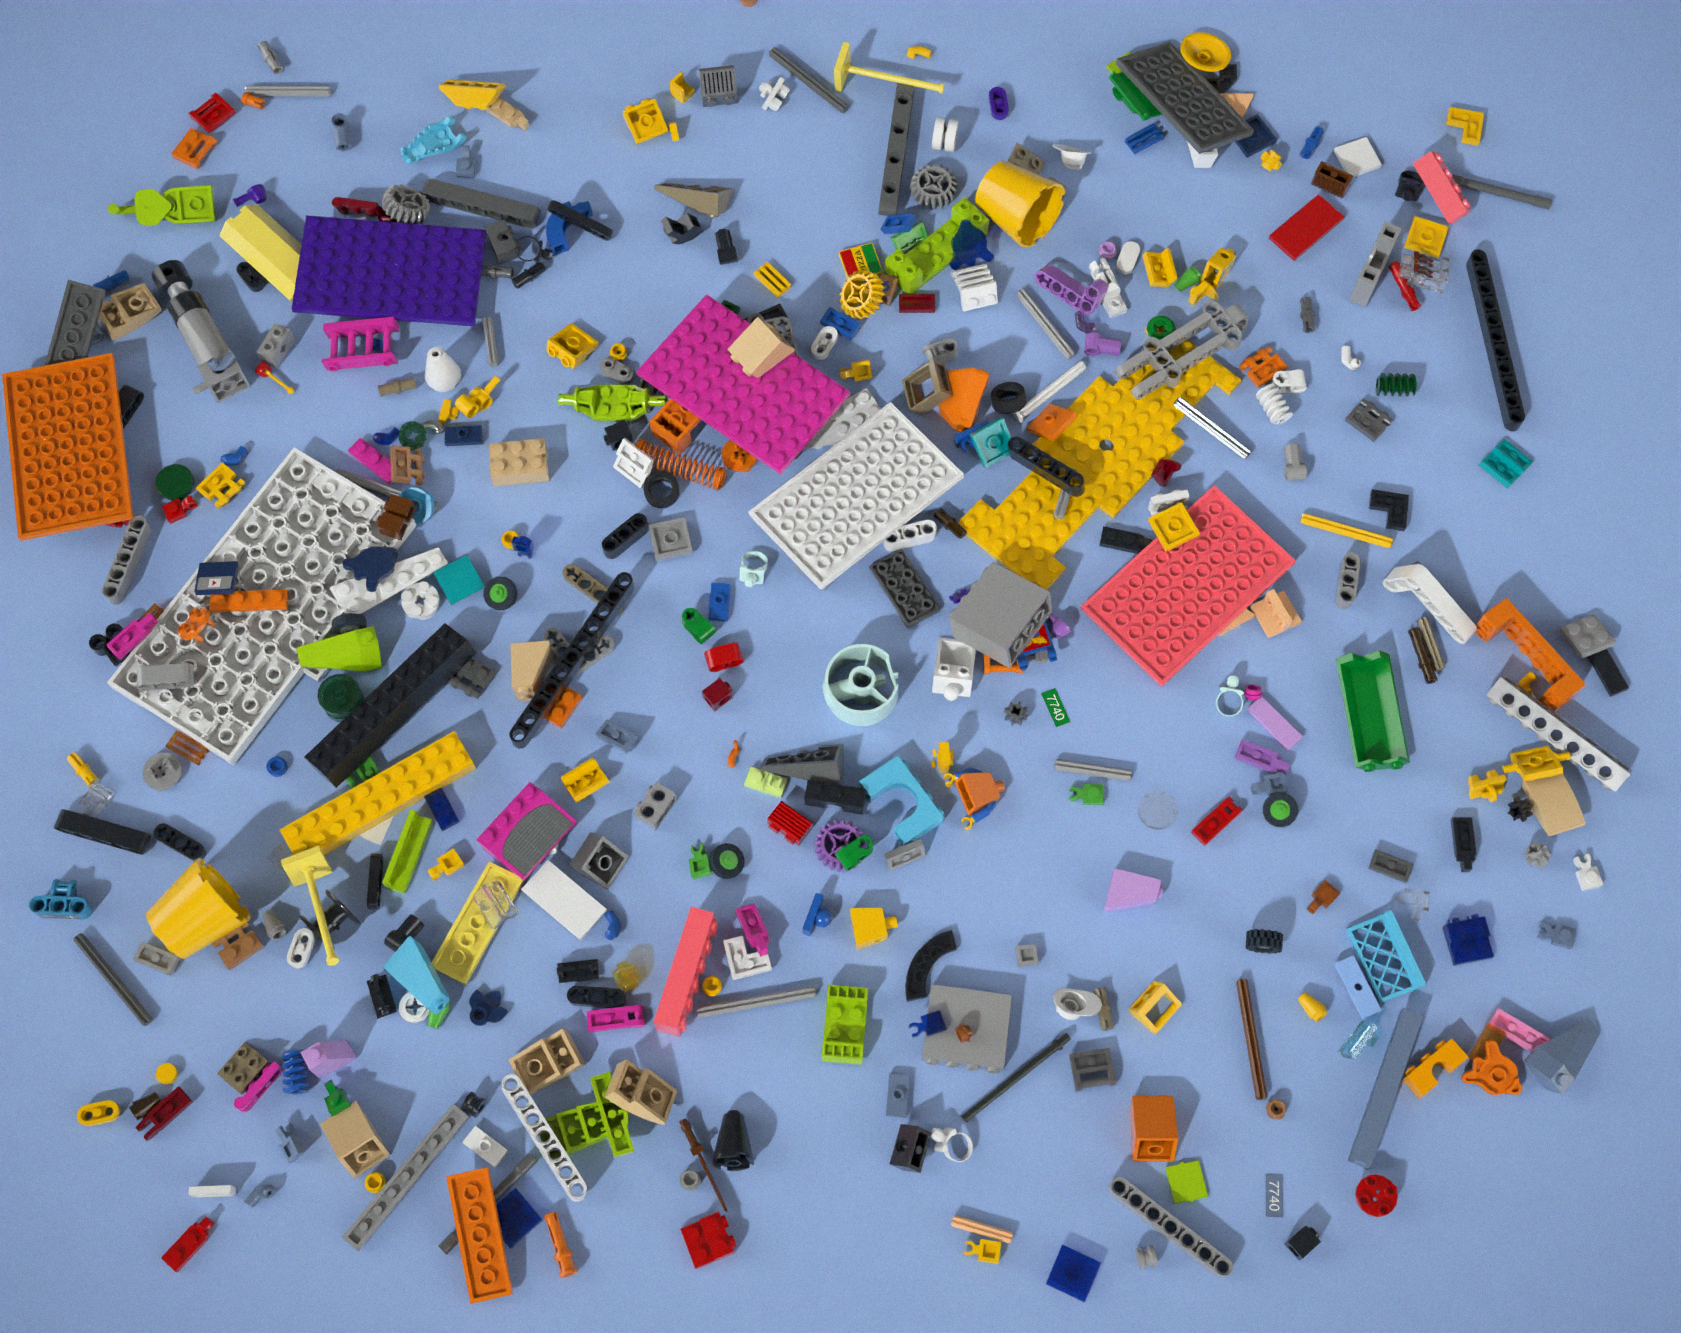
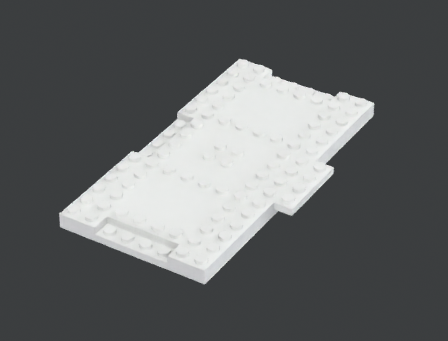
M293 448L202 562L238 561L239 569L235 591L287 589L289 592L288 610L210 612L209 619L215 625L214 627L205 625L198 634L204 639L203 642H197L193 638L185 641L180 637L177 629L189 618L190 611L195 607L197 609L206 608L209 610L210 595L196 596L194 592L198 573L197 569L157 619L158 623L152 628L149 635L136 645L107 684L115 691L140 707L149 710L234 766L302 675L306 674L320 683L330 668L301 667L296 648L337 636L332 630V620L336 616L345 613L329 588L354 578L353 571L343 568V560L354 558L370 547H394L398 550L417 526L415 520L411 518L410 523L404 521V524H407L408 527L401 541L380 534L376 523L378 517L382 516L383 512H385V501L298 449ZM178 663L194 665V685L191 687L152 691L137 689V669L140 667Z

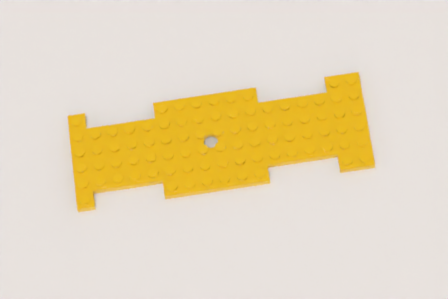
M1164 326L1160 329L1158 328V333L1164 331ZM1186 340L1170 350L1169 354L1176 361L1197 348V346L1191 341ZM1211 356L1182 373L1178 386L1168 387L1164 384L1140 400L1134 398L1131 390L1156 373L1150 364L1127 378L1120 379L1114 386L1101 376H1098L1067 408L1074 411L1077 415L1073 422L1054 441L1039 437L1033 444L1066 466L1076 469L1084 478L1085 492L1079 497L1070 496L1064 518L1056 519L1054 517L1061 489L1032 471L995 510L980 499L957 523L967 531V537L1008 570L1047 590L1066 570V567L1053 556L1098 508L1114 519L1153 478L1151 474L1159 459H1170L1183 446L1184 440L1173 433L1172 430L1186 414L1176 408L1174 402L1179 397H1182L1195 407L1214 385L1230 395L1241 384L1242 380ZM1158 361V362L1161 363V364H1165V363H1166V362H1164V361ZM1174 374L1169 375L1170 377H1173V378L1177 377V376L1174 375ZM1109 440L1113 443L1114 448L1111 451H1103L1099 445L1101 441Z

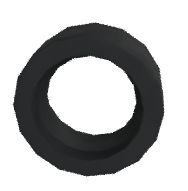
M1004 382L997 385L991 391L993 409L1001 414H1011L1020 411L1027 403L1025 388L1017 382ZM1006 396H1016L1009 400H1001Z
M657 471L650 474L644 482V495L647 502L656 508L672 506L679 497V485L676 477L666 471ZM659 481H665L671 484L672 493L665 498H656L651 494V486Z

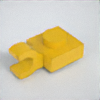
M869 359L851 362L852 368L839 369L841 379L853 377L856 382L873 378Z
M453 848L438 857L437 861L439 864L430 868L428 873L434 881L444 872L447 876H450L465 865Z

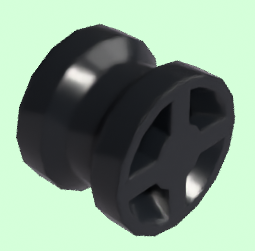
M471 1091L465 1098L461 1110L471 1112V1115L476 1118L483 1110L486 1099L483 1097L478 1098Z

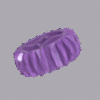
M841 819V824H838L837 820H833V826L827 822V829L821 827L820 832L822 834H816L818 840L814 842V846L818 847L815 849V853L820 854L818 860H824V867L830 864V870H833L836 866L837 872H841V867H843L835 856L836 852L842 848V846L838 848L837 844L841 845L844 843V846L851 842L852 837L857 839L864 835L863 830L858 831V824L852 827V821H849L846 825L844 819ZM844 832L845 834L843 836H837L834 833ZM827 839L833 845L830 854L825 849ZM861 843V848L868 849V845Z

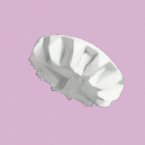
M410 992L405 994L400 1000V1015L407 1022L417 1023L424 1021L429 1015L430 1010L416 999L417 1004L422 1007L417 1009L415 1015L414 1010L410 1009V1007L414 1006L416 998Z

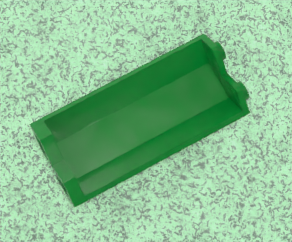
M1378 650L1365 656L1349 653L1336 658L1355 767L1364 770V772L1403 768V765L1410 763L1390 655Z

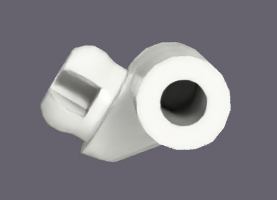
M1343 346L1341 348L1342 363L1350 370H1356L1360 367V360L1351 357V347Z

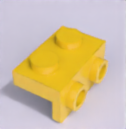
M1166 248L1162 253L1145 252L1142 255L1150 286L1168 288L1177 280V272L1170 248Z
M594 757L561 776L564 786L576 803L610 783Z

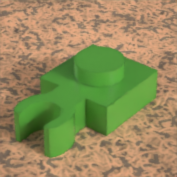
M1083 784V789L1070 787L1069 792L1074 791L1077 793V796H1070V801L1083 799V805H1103V784Z
M700 843L699 851H696L692 845L691 852L694 858L689 859L691 877L695 880L713 875L709 864V855L705 854L703 844Z

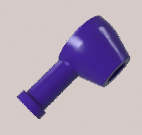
M257 184L250 187L246 194L233 199L235 205L239 207L250 199L256 204L264 203L266 201L264 186Z

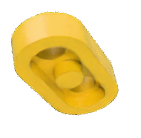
M112 1100L87 1104L78 1110L77 1120L84 1126L109 1123L119 1117L121 1109ZM113 1108V1113L108 1115V1110ZM92 1113V1118L88 1120L87 1115Z

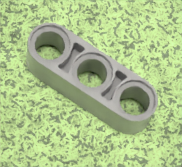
M1353 552L1346 553L1339 566L1335 603L1341 609H1348L1356 597L1360 557ZM1346 562H1351L1354 566H1350ZM1344 579H1349L1351 583H1347ZM1342 596H1347L1349 600L1343 599Z
M190 663L145 666L137 669L138 690L152 691L184 688L194 685V665Z

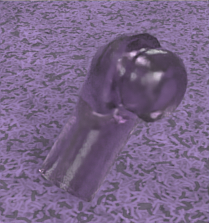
M1081 311L1074 314L1077 329L1085 334L1095 330V324L1085 322Z

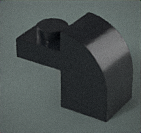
M685 213L677 221L668 217L661 220L664 226L663 230L670 237L673 244H683L691 241L703 232L697 217L689 213Z

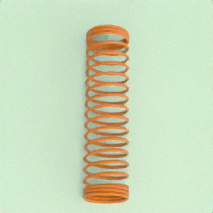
M640 439L635 446L646 453L648 442ZM653 443L650 445L647 452V455H649V457L651 456L653 451ZM659 445L655 447L653 452V463L657 457ZM662 447L658 456L657 465L655 467H653L652 465L653 469L657 467L659 471L662 469L663 471H665L664 466L666 465L667 460L669 458L670 449L666 451L663 460V466L661 467V469H659V464L662 460L665 451V448ZM673 451L671 454L668 469L666 470V472L668 471L670 473V467L672 466L676 454L675 451ZM681 453L677 455L674 470L671 474L679 475L680 478L685 477L686 480L690 479L691 482L696 480V483H702V486L707 484L708 488L712 486L717 491L721 489L726 476V468L719 466L716 468L713 482L709 486L714 464L711 465L707 481L703 484L709 463L705 464L702 478L698 482L697 478L701 472L703 460L699 463L696 478L692 480L698 459L694 460L690 476L686 478L692 457L688 459L685 474L681 476L687 456H683L679 472L676 475L675 470L680 462Z

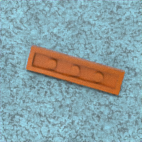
M287 589L235 591L234 594L210 595L209 610L211 613L288 610L289 592Z

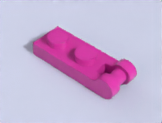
M643 1005L586 1011L589 1033L645 1026V1019L642 1016L644 1012ZM633 1013L635 1019L629 1020L628 1014Z
M275 1061L272 1064H268L263 1069V1074L260 1078L254 1080L248 1086V1091L245 1095L234 1100V1106L242 1112H248L282 1074L284 1069Z

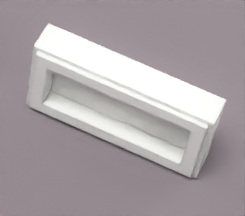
M232 1185L189 1187L188 1194L194 1198L230 1197L236 1195V1188Z

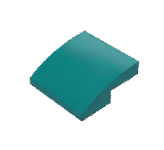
M1503 439L1481 461L1479 466L1508 489L1531 466L1533 461L1506 439Z
M467 555L433 572L451 605L485 587Z

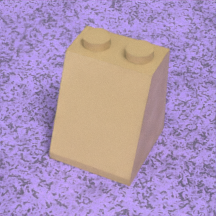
M757 317L727 350L732 354L730 356L731 359L743 366L742 370L749 377L753 375L759 378L793 353L795 349L771 324Z
M549 640L510 643L512 689L517 700L522 702L531 701L543 684L554 659Z
M357 1101L351 1103L350 1107L320 1123L337 1158L354 1179L390 1156L374 1126Z

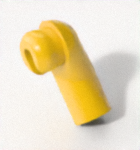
M910 46L907 49L906 56L914 59L915 55L919 54L930 59L933 51L923 46Z

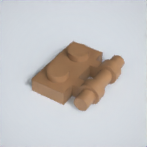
M392 445L390 448L391 482L410 484L411 477H413L416 485H423L425 475L422 470V464L424 463L422 450L415 449L414 454H410V447ZM411 462L415 464V469H411Z
M248 922L212 943L214 948L221 944L223 945L224 949L219 951L218 954L229 970L264 948L253 930L248 933L244 932V929L250 926ZM238 934L240 938L230 944L228 940Z

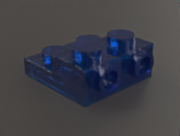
M1478 914L1467 916V920L1460 921L1459 918H1452L1447 920L1448 923L1442 927L1453 966L1488 960L1494 957L1488 938L1491 935L1485 916L1479 917Z

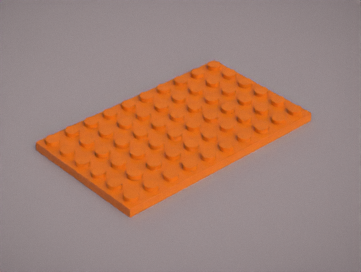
M113 353L3 373L2 380L18 539L24 541L134 519L115 356Z

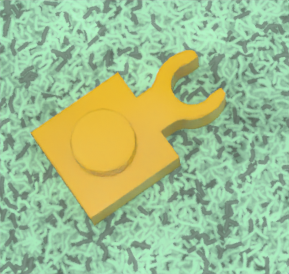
M980 1239L979 1245L974 1244L972 1241L965 1242L966 1245L972 1246V1251H964V1255L972 1256L976 1254L978 1255L977 1261L999 1264L1001 1242Z

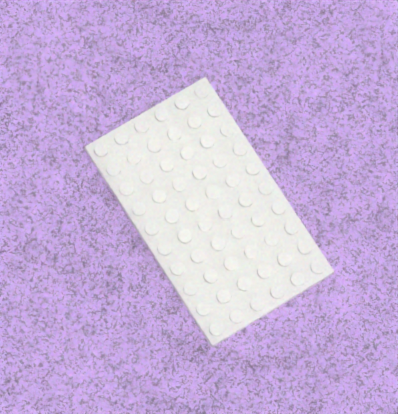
M890 402L751 509L749 516L822 590L963 479L964 473Z

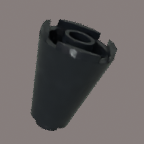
M729 1110L723 1115L712 1158V1164L717 1169H721V1166L727 1167V1171H741L750 1168V1164L754 1165V1157L744 1115L738 1110Z

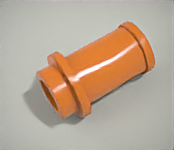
M250 92L243 93L241 102L245 106L250 105L260 110L264 108L265 105H262V103L265 104V99L253 96Z

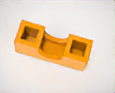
M1452 1038L1448 1042L1443 1039L1435 1046L1436 1052L1432 1055L1428 1052L1420 1059L1422 1063L1418 1067L1413 1065L1405 1071L1407 1076L1402 1080L1418 1099L1439 1083L1432 1074V1067L1434 1065H1439L1448 1073H1451L1469 1058Z

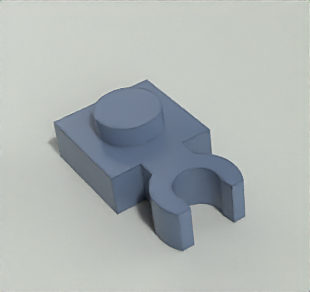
M1547 923L1539 925V928L1546 930V934H1538L1537 937L1539 939L1545 940L1550 938L1551 945L1570 950L1573 948L1575 928L1555 924L1553 928Z

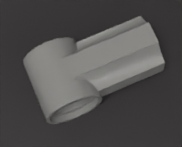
M1294 443L1284 446L1286 481L1306 480L1307 469L1306 464L1302 460L1300 445Z

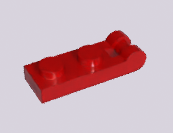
M1230 796L1191 831L1204 846L1244 811L1240 806L1237 807L1233 803L1234 800ZM1228 808L1232 813L1229 815L1224 809Z

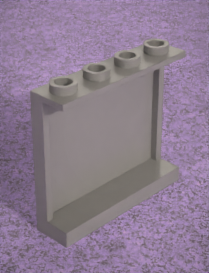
M931 984L922 1060L926 1061V1064L929 1065L945 1063L950 1068H958V1065L966 1066V1069L978 1071L979 1068L987 1069L989 1073L1003 1071L1012 995ZM960 1023L969 1025L973 1036L970 1037V1042L965 1041L961 1043L959 1041L955 1027L960 1026Z

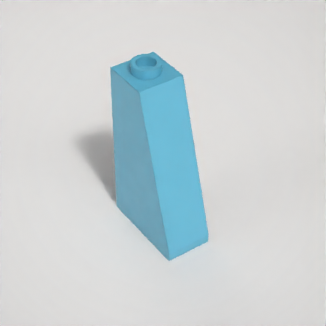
M409 936L383 968L428 1010L438 1014L445 1008L450 997L422 944Z

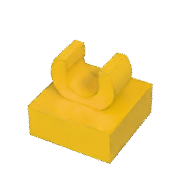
M444 399L438 418L439 422L445 424L447 418L456 420L459 409L450 407L452 400Z

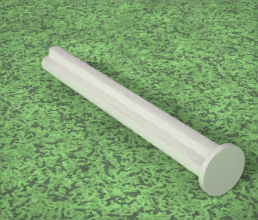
M1079 361L1028 401L1024 408L1012 413L1014 418L1022 423L1023 418L1086 369V365Z

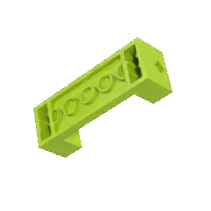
M964 197L952 206L951 219L906 254L897 249L885 259V274L892 275L898 279V287L905 294L915 293L988 235L989 219Z

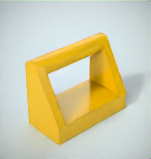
M1153 981L1128 1010L1152 1033L1157 1034L1182 1004L1164 983ZM1164 995L1172 1004L1153 1025L1145 1015Z

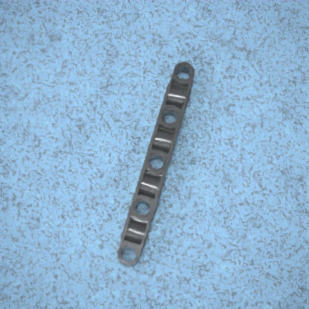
M897 83L878 215H897L915 86Z

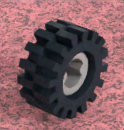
M1254 929L1246 932L1245 948L1247 950L1268 954H1276L1282 951V933L1264 929Z

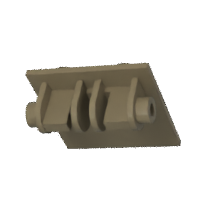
M1018 142L1007 160L1036 174L1040 173L1045 163Z
M244 1042L217 1074L243 1095L248 1091V1086L251 1084V1081H254V1077L260 1078L258 1073L262 1075L263 1069L270 1062Z

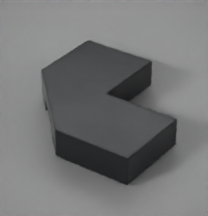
M1228 64L1226 68L1218 71L1219 79L1205 78L1219 94L1225 93L1237 82L1236 64Z

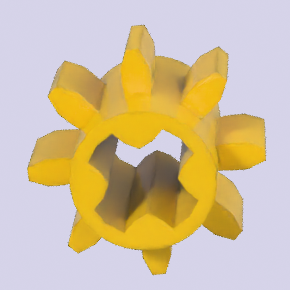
M1272 149L1270 152L1264 151L1260 157L1262 159L1261 165L1270 172L1273 169L1278 170L1283 164L1280 162L1282 156Z

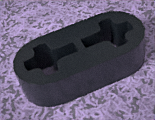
M248 262L238 264L236 271L247 287L253 292L261 291L265 283L257 270ZM243 270H248L250 274L247 275ZM253 279L258 282L257 285L252 282Z

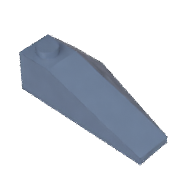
M1586 1018L1568 1028L1565 1033L1552 1037V1040L1536 1046L1525 1058L1524 1062L1546 1090L1563 1094L1576 1079L1600 1032L1591 1020Z

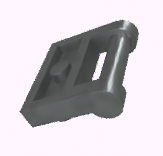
M1110 1048L1069 1054L1075 1092L1082 1091L1084 1088L1108 1084L1109 1086L1116 1085ZM1107 1071L1108 1075L1094 1079H1080L1082 1074Z

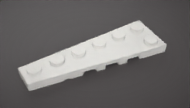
M435 548L395 563L393 573L379 582L375 592L367 591L366 579L357 581L355 578L333 585L329 589L345 614H362L431 575L434 571L448 565V562L440 549Z

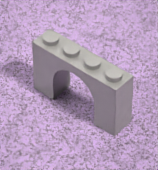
M1384 222L1349 301L1366 307L1402 228Z

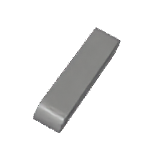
M136 515L134 519L129 521L102 588L103 595L113 605H118L125 599L151 534L152 528L142 515Z

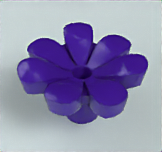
M961 589L960 593H954L949 596V599L954 604L959 603L962 597L967 595L971 589Z

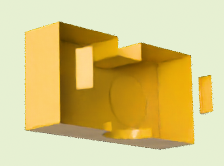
M939 742L937 755L936 749H932L933 757L937 756L939 773H949V766H953L954 760L953 748H949V742ZM931 760L932 768H935V761Z

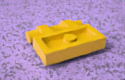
M222 462L196 487V490L210 502L217 497L218 500L214 505L220 509L223 505H227L230 502L229 499L236 493L238 494L246 483L241 478L235 483L233 480L237 475ZM229 486L230 489L223 495L221 491Z

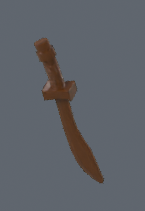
M687 1118L679 1122L680 1128L689 1141L690 1151L693 1156L698 1155L724 1211L727 1212L725 1202L700 1153L704 1149L693 1134L692 1126Z

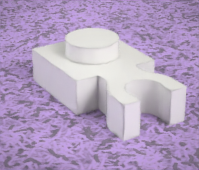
M1590 854L1583 856L1585 863L1580 861L1579 856L1573 859L1574 864L1579 868L1576 876L1582 891L1603 886L1597 866L1591 867Z

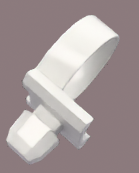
M950 1127L944 1130L940 1128L932 1129L931 1138L937 1142L934 1151L944 1152L949 1160L955 1162H963L971 1156L973 1143L967 1134L956 1132V1128ZM956 1134H962L968 1142L967 1153L960 1160H954L948 1153V1140Z

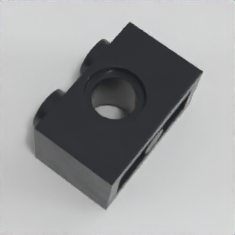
M901 1124L890 1165L903 1171L921 1173L932 1133L919 1126Z

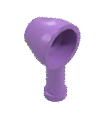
M1051 613L1047 619L1052 623L1050 633L1057 639L1071 632L1069 626Z

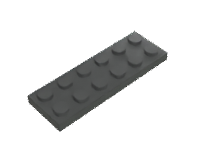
M68 279L44 366L88 358L106 290Z

